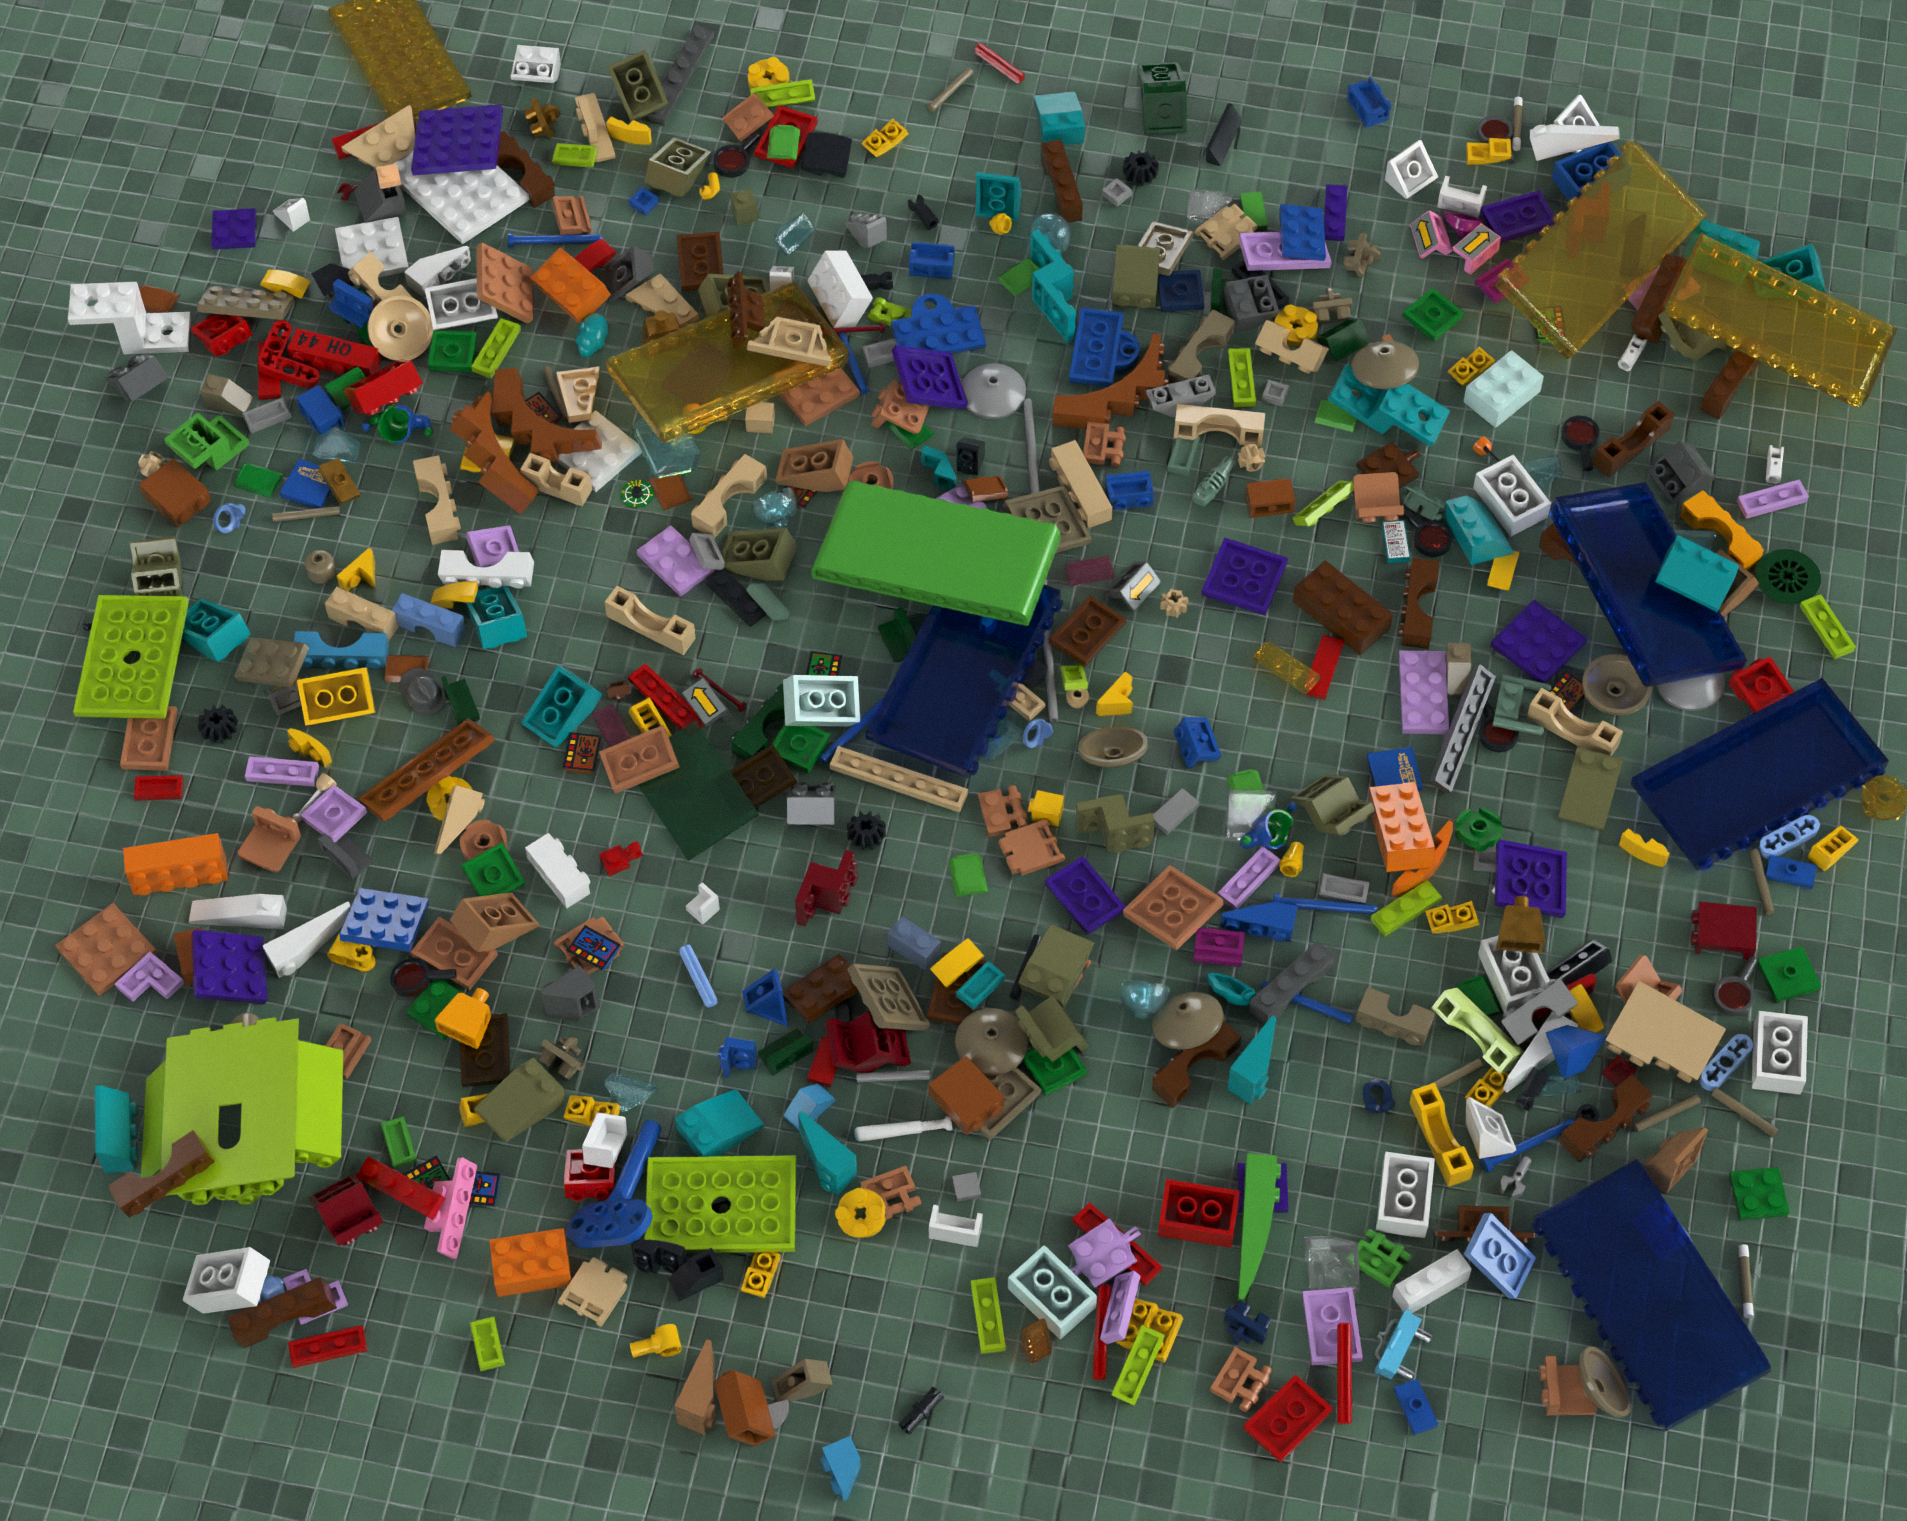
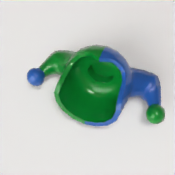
M392 404L386 407L383 412L372 415L368 422L362 424V429L366 432L370 431L372 426L378 425L381 437L394 444L406 441L414 429H424V434L427 437L432 436L434 433L428 416L413 414L410 408L402 404Z
M1291 802L1283 810L1276 809L1261 816L1256 822L1255 828L1241 836L1240 845L1244 849L1258 845L1272 850L1283 847L1287 841L1289 829L1293 825V817L1290 814L1297 811V804Z

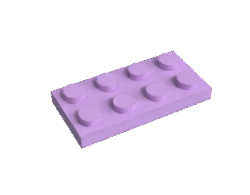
M1280 232L1239 234L1238 240L1247 271L1330 268L1332 263L1326 242L1325 260L1318 261L1282 257Z
M1399 650L1402 734H1447L1449 731L1445 651Z

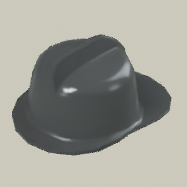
M414 668L407 671L401 677L399 690L416 713L424 716L433 715L443 708L445 692L433 674L428 670Z

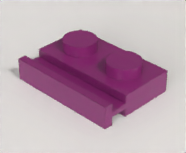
M1506 259L1476 278L1475 285L1479 286L1481 291L1496 304L1526 285L1529 278L1515 264L1512 265L1509 259Z
M1200 927L1196 933L1193 962L1241 967L1245 933Z

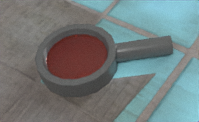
M1489 115L1482 118L1478 124L1477 137L1481 143H1488L1489 138L1510 140L1512 138L1513 126L1503 116ZM1512 152L1511 159L1507 160L1509 165H1512L1516 162V159Z
M1749 957L1739 977L1727 976L1720 979L1715 985L1712 995L1713 1003L1723 1014L1741 1016L1751 1009L1755 995L1754 989L1747 981L1758 963L1756 958Z

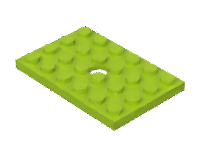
M98 595L73 710L76 717L166 718L189 604L187 596ZM132 651H138L141 654L140 659L134 664L124 662V657L129 656Z
M796 1155L648 1157L646 1204L651 1209L653 1217L650 1226L645 1232V1240H660L685 1247L686 1253H701L710 1248L713 1249L714 1253L795 1252ZM718 1197H725L731 1202V1207L727 1212L719 1214L712 1209L713 1201Z

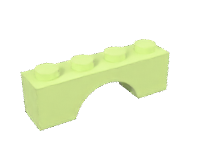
M1458 988L1445 990L1431 1007L1448 1025L1455 1026L1471 1036L1481 1047L1483 1052L1482 1058L1499 1074L1512 1071L1524 1054V1051Z

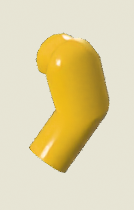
M714 172L709 173L707 176L709 185H704L705 189L701 187L699 190L700 195L705 200L712 199L720 191L718 175Z

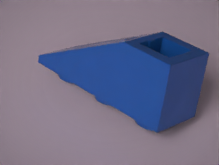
M1274 901L1222 913L1221 927L1229 931L1246 932L1256 937L1265 936L1279 942H1290L1298 906Z

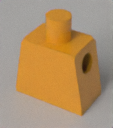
M477 988L472 997L464 993H458L436 1017L437 1031L478 1049L491 1018L490 1008L485 1004L489 994L481 988Z

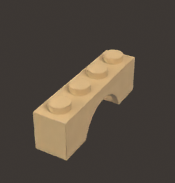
M1177 404L1174 438L1180 437L1181 439L1194 440L1205 432L1222 431L1235 437L1239 445L1255 444L1257 447H1262L1265 413Z
M746 454L740 460H736L731 470L719 479L718 485L713 490L707 492L702 503L693 508L691 512L692 526L704 534H712L715 539L727 525V515L723 508L724 503L735 494H754L767 480L766 466Z
M439 455L414 460L413 464L419 491L431 493L439 499L435 508L425 514L432 545L458 540L457 530H461L459 518L453 516V512H457L454 499H449V494H452L450 481L445 482L444 478L448 476L446 463L441 464Z
M619 586L615 587L605 601L608 618L682 655L686 653L696 639L693 623L677 615L671 618L661 617L647 609L635 594Z
M1543 688L1539 690L1531 702L1527 719L1581 748L1610 756L1618 748L1623 733L1622 730L1603 720L1598 723H1589L1577 718L1565 707L1562 698Z

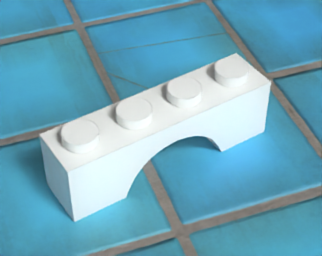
M441 550L438 576L445 585L463 581H477L478 587L479 585H489L493 588L501 586H511L513 588L531 587L534 560L529 552H507L504 558L497 564L490 567H477L469 562L464 551Z

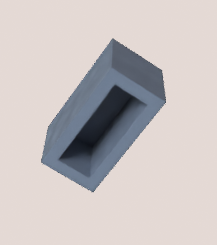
M903 916L888 932V946L925 971L930 968L941 954L940 940Z

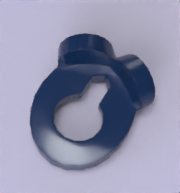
M1373 1079L1364 1085L1363 1101L1368 1112L1374 1114L1381 1113V1111L1383 1113L1388 1112L1397 1103L1392 1098L1391 1088L1383 1080ZM1378 1086L1384 1091V1095L1381 1097V1106L1377 1105L1376 1098L1370 1094L1372 1087Z

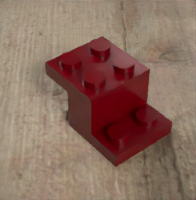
M845 850L838 869L810 862L795 900L796 922L798 925L806 927L808 919L814 917L816 908L841 914L843 906H848L851 896L849 893L851 886L855 887L858 879V873H856L858 862H855L854 852Z
M870 1011L865 1012L849 1023L834 1018L825 1021L832 1065L859 1073H871L886 1063L901 1067L911 1064L905 1030L879 1028L873 1021Z
M353 1173L308 1197L313 1207L319 1213L330 1237L338 1246L342 1244L346 1246L357 1240V1236L364 1232L366 1234L374 1232L379 1228V1224L384 1222L379 1212L374 1208L362 1182Z

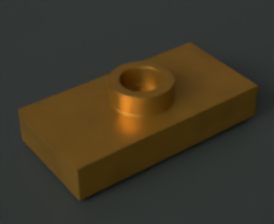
M339 457L319 466L318 470L339 505L360 497L359 490Z

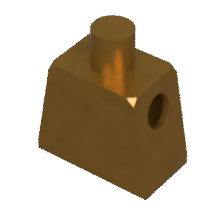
M659 310L655 312L654 316L644 319L641 340L646 357L687 348L682 329L674 312L667 313L664 310Z
M1517 896L1514 898V905L1505 906L1496 950L1542 953L1545 936L1540 909L1529 907L1528 897Z

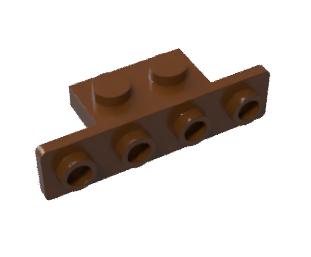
M739 271L729 278L726 284L730 314L729 322L731 325L730 336L732 348L738 349L748 338L747 328L756 332H760L765 328L762 295L744 288L743 274Z
M1458 1205V1230H1433V1235L1439 1236V1241H1454V1237H1464V1241L1470 1242L1484 1213H1492L1509 1230V1207ZM1510 1231L1521 1243H1528L1529 1238H1535V1233L1531 1231Z

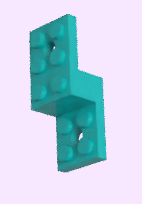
M1039 229L1031 232L1030 259L1040 269L1032 273V300L1068 343L1074 340L1076 329V311L1072 305L1067 303L1073 297L1074 270L1070 264L1065 263L1059 250H1055L1052 247L1049 238L1043 235Z
M1349 364L1344 366L1327 399L1382 435L1395 424L1429 447L1435 443L1450 413L1449 409L1408 383L1391 389H1376L1366 386L1356 379L1352 366ZM1351 389L1357 390L1360 397H1355ZM1418 413L1423 414L1426 421L1420 420Z

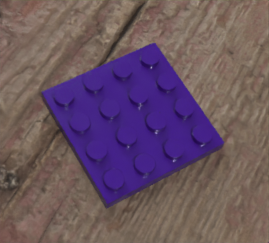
M502 104L419 111L411 165L412 174L425 175L496 169L503 118Z

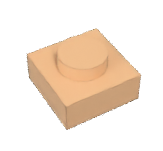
M397 163L376 167L380 189L401 185Z

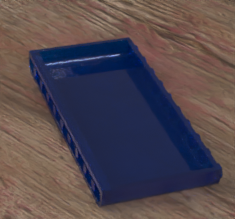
M1646 482L1555 497L1550 506L1551 518L1645 687L1743 668L1747 662L1745 654L1719 610L1716 612L1655 582L1665 555L1677 536Z
M1043 585L1029 626L933 605L865 731L866 740L966 778L975 775L979 768L978 761L980 757H985L990 738H995L998 731L997 725L1000 720H1004L1007 714L1008 703L1014 701L1018 684L1024 682L1026 669L1028 666H1032L1035 660L1036 649L1042 647L1045 639L1044 634L1046 630L1050 631L1053 625L1054 614L1059 613L1062 608L1061 590Z
M1821 678L1633 776L1631 785L1696 870L1702 869V871H1705L1718 860L1724 861L1731 857L1733 852L1739 849H1747L1754 841L1761 840L1764 836L1791 823L1793 820L1808 815L1810 811L1816 808L1818 810L1824 808L1829 801L1835 798L1837 800L1841 799L1848 791L1854 788L1859 789L1863 787L1870 779L1880 778L1885 774V768L1889 760L1826 681Z
M1638 1159L1633 1160L1533 1217L1534 1222L1531 1225L1538 1237L1541 1235L1547 1242L1544 1246L1551 1257L1556 1256L1560 1263L1557 1265L1560 1273L1564 1278L1569 1277L1572 1285L1570 1288L1577 1299L1582 1298L1586 1304L1583 1308L1589 1319H1595L1599 1327L1596 1329L1603 1341L1608 1339L1612 1346L1610 1349L1612 1356L1616 1362L1621 1361L1626 1368L1623 1372L1630 1384L1634 1382L1638 1387L1639 1391L1636 1393L1643 1405L1648 1404L1653 1411L1650 1413V1416L1657 1427L1661 1425L1666 1432L1771 1372V1365Z

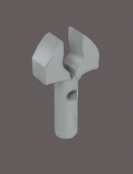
M1529 1157L1522 1158L1513 1176L1507 1177L1504 1175L1500 1181L1502 1195L1506 1188L1512 1184H1515V1190L1511 1200L1523 1195L1526 1186L1522 1184L1521 1180L1532 1162Z

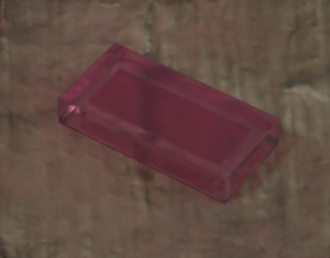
M1109 556L1065 564L1070 587L1114 578V571Z
M613 704L592 713V717L608 747L631 739Z

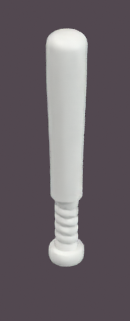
M945 1116V1119L924 1122L919 1120L861 1126L855 1128L854 1134L855 1139L861 1142L917 1134L926 1130L942 1128L950 1131L952 1130V1121L949 1116Z

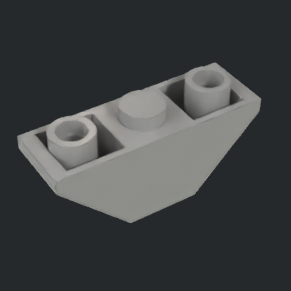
M862 212L851 215V220L844 222L861 247L869 248L887 239L885 216L869 215V213L862 214Z
M1208 374L1146 390V394L1154 411L1170 417H1176L1177 404L1202 406L1216 394V390Z

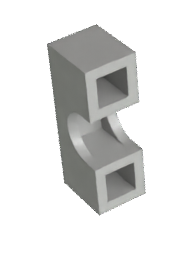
M1552 979L1542 987L1544 989L1543 992L1537 996L1535 993H1532L1522 1001L1524 1005L1516 1010L1513 1007L1503 1014L1504 1019L1501 1022L1518 1046H1521L1538 1033L1532 1022V1017L1536 1010L1549 1008L1560 1018L1579 1005L1561 979L1557 982L1555 979Z

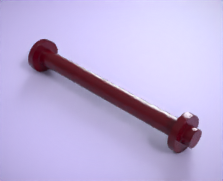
M880 322L879 325L841 328H828L824 326L822 334L828 337V334L879 330L880 333H883L886 330V326L883 325V322Z
M701 668L694 670L693 677L695 679L704 677L713 689L738 707L737 711L742 712L747 709L745 701L742 703L704 675Z

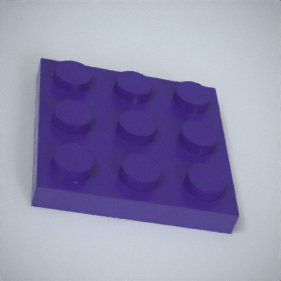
M894 346L892 354L908 403L964 410L968 404L952 353Z
M1224 537L1202 588L1201 595L1266 616L1287 566L1288 558Z
M1533 600L1491 641L1490 647L1537 682L1547 683L1587 643V638L1536 600Z
M1499 839L1496 843L1494 906L1505 908L1507 905H1514L1515 897L1526 896L1529 898V907L1539 908L1542 915L1563 918L1566 914L1567 852Z
M194 930L192 932L194 998L253 1004L266 1003L267 986L265 952L263 949L264 937Z

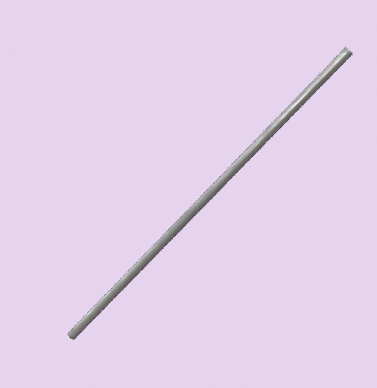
M1027 398L1024 399L1023 403L1030 490L1032 494L1040 491L1032 400ZM1046 577L1039 601L1044 662L1048 666L1046 687L1049 722L1056 723L1058 722L1053 648L1049 644L1051 624Z

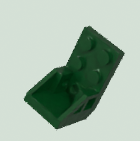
M1179 62L1137 64V73L1141 82L1144 133L1187 132L1186 84Z

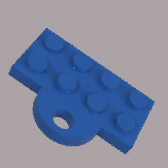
M930 293L922 295L914 302L911 317L891 321V328L896 345L952 354L985 348L986 346L975 305L954 309L951 302L939 294ZM930 301L933 302L936 307L934 309H928L925 307L924 303Z
M1081 308L1069 374L1070 383L1109 387L1113 385L1115 370L1128 369L1138 361L1140 345L1137 338L1131 333L1122 330L1124 313ZM1125 349H1132L1134 353L1126 354L1123 351Z

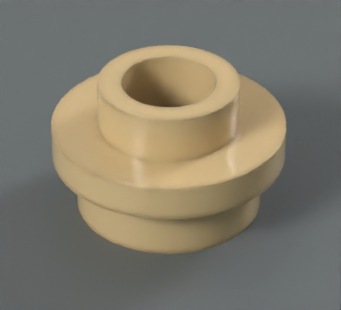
M1086 689L1068 690L1066 700L1071 707L1082 708L1089 701V693Z

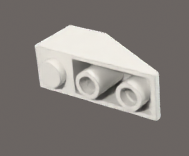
M463 246L419 259L404 271L407 285L425 299V288L442 285L449 281L460 269L465 268L471 261L469 247Z

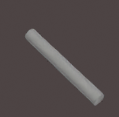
M929 1070L857 1073V1083L930 1080Z

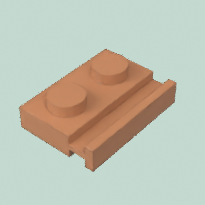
M754 92L723 116L722 119L740 142H742L774 116Z
M574 196L553 197L552 205L560 235L581 234L582 232L591 234L592 227L583 196L579 198H574Z
M339 1023L326 1046L343 1050V1077L347 1080L372 1040L369 1035H363L360 1031Z

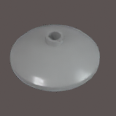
M990 363L980 365L968 372L961 383L968 404L966 408L974 415L985 419H1002L1014 414L1023 405L1026 397V386L1021 375L1011 367L1003 364Z
M1683 650L1674 652L1661 661L1656 671L1655 683L1661 697L1670 705L1685 711H1701L1713 706L1721 698L1725 686V678L1720 666L1712 658L1697 651Z

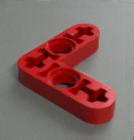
M284 320L274 322L258 357V370L262 374L303 388L312 389L316 387L320 376L317 369L282 357L291 338L292 327L290 323ZM283 329L285 331H283L280 338L278 337V331L280 332ZM277 344L280 349L277 351L271 350L269 345ZM268 357H270L271 363L268 366L264 365L267 363ZM286 367L292 368L294 373L286 374L283 372V369Z

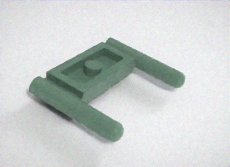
M1502 675L1493 726L1541 736L1544 733L1543 727L1517 722L1524 688L1535 691L1543 688L1549 691L1551 690V685Z

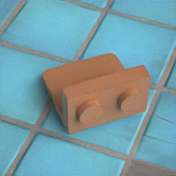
M893 380L887 388L883 387L878 395L880 402L872 410L871 416H873L871 426L878 429L888 420L916 435L921 430L930 405L908 403L902 384Z
M1397 473L1360 474L1353 477L1356 520L1362 519L1363 523L1376 522V518H1385V521H1397L1398 517L1404 515L1403 505L1400 506Z
M256 806L252 812L255 826L238 850V855L246 861L277 873L301 838L298 824L290 817L286 816L284 818L277 815L270 808L263 809Z
M1640 955L1616 984V989L1625 1004L1638 981L1645 983L1673 1000H1676L1683 991L1679 984L1661 981L1646 955Z
M1546 1356L1543 1365H1539V1379L1543 1381L1544 1387L1541 1390L1542 1405H1545L1546 1416L1594 1415L1597 1412V1406L1583 1392L1579 1365H1557L1556 1356Z

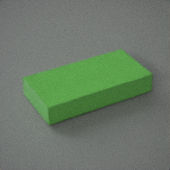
M1241 193L1240 202L1242 211L1245 213L1244 215L1257 224L1258 228L1256 231L1267 230L1268 224L1262 193Z
M404 1116L380 1123L393 1169L416 1163L417 1159Z

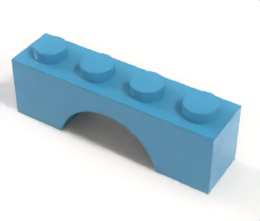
M295 631L294 642L305 643L309 647L301 668L323 667L332 669L340 667L356 669L367 667L376 670L386 667L389 652L387 633H363L354 644L343 648H336L324 643L318 632Z

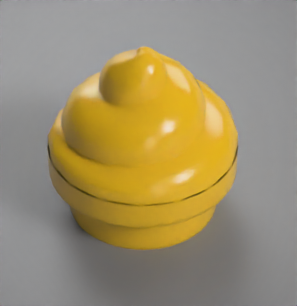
M998 213L992 217L989 224L996 234L1003 235L1010 231L1012 221L1006 214Z

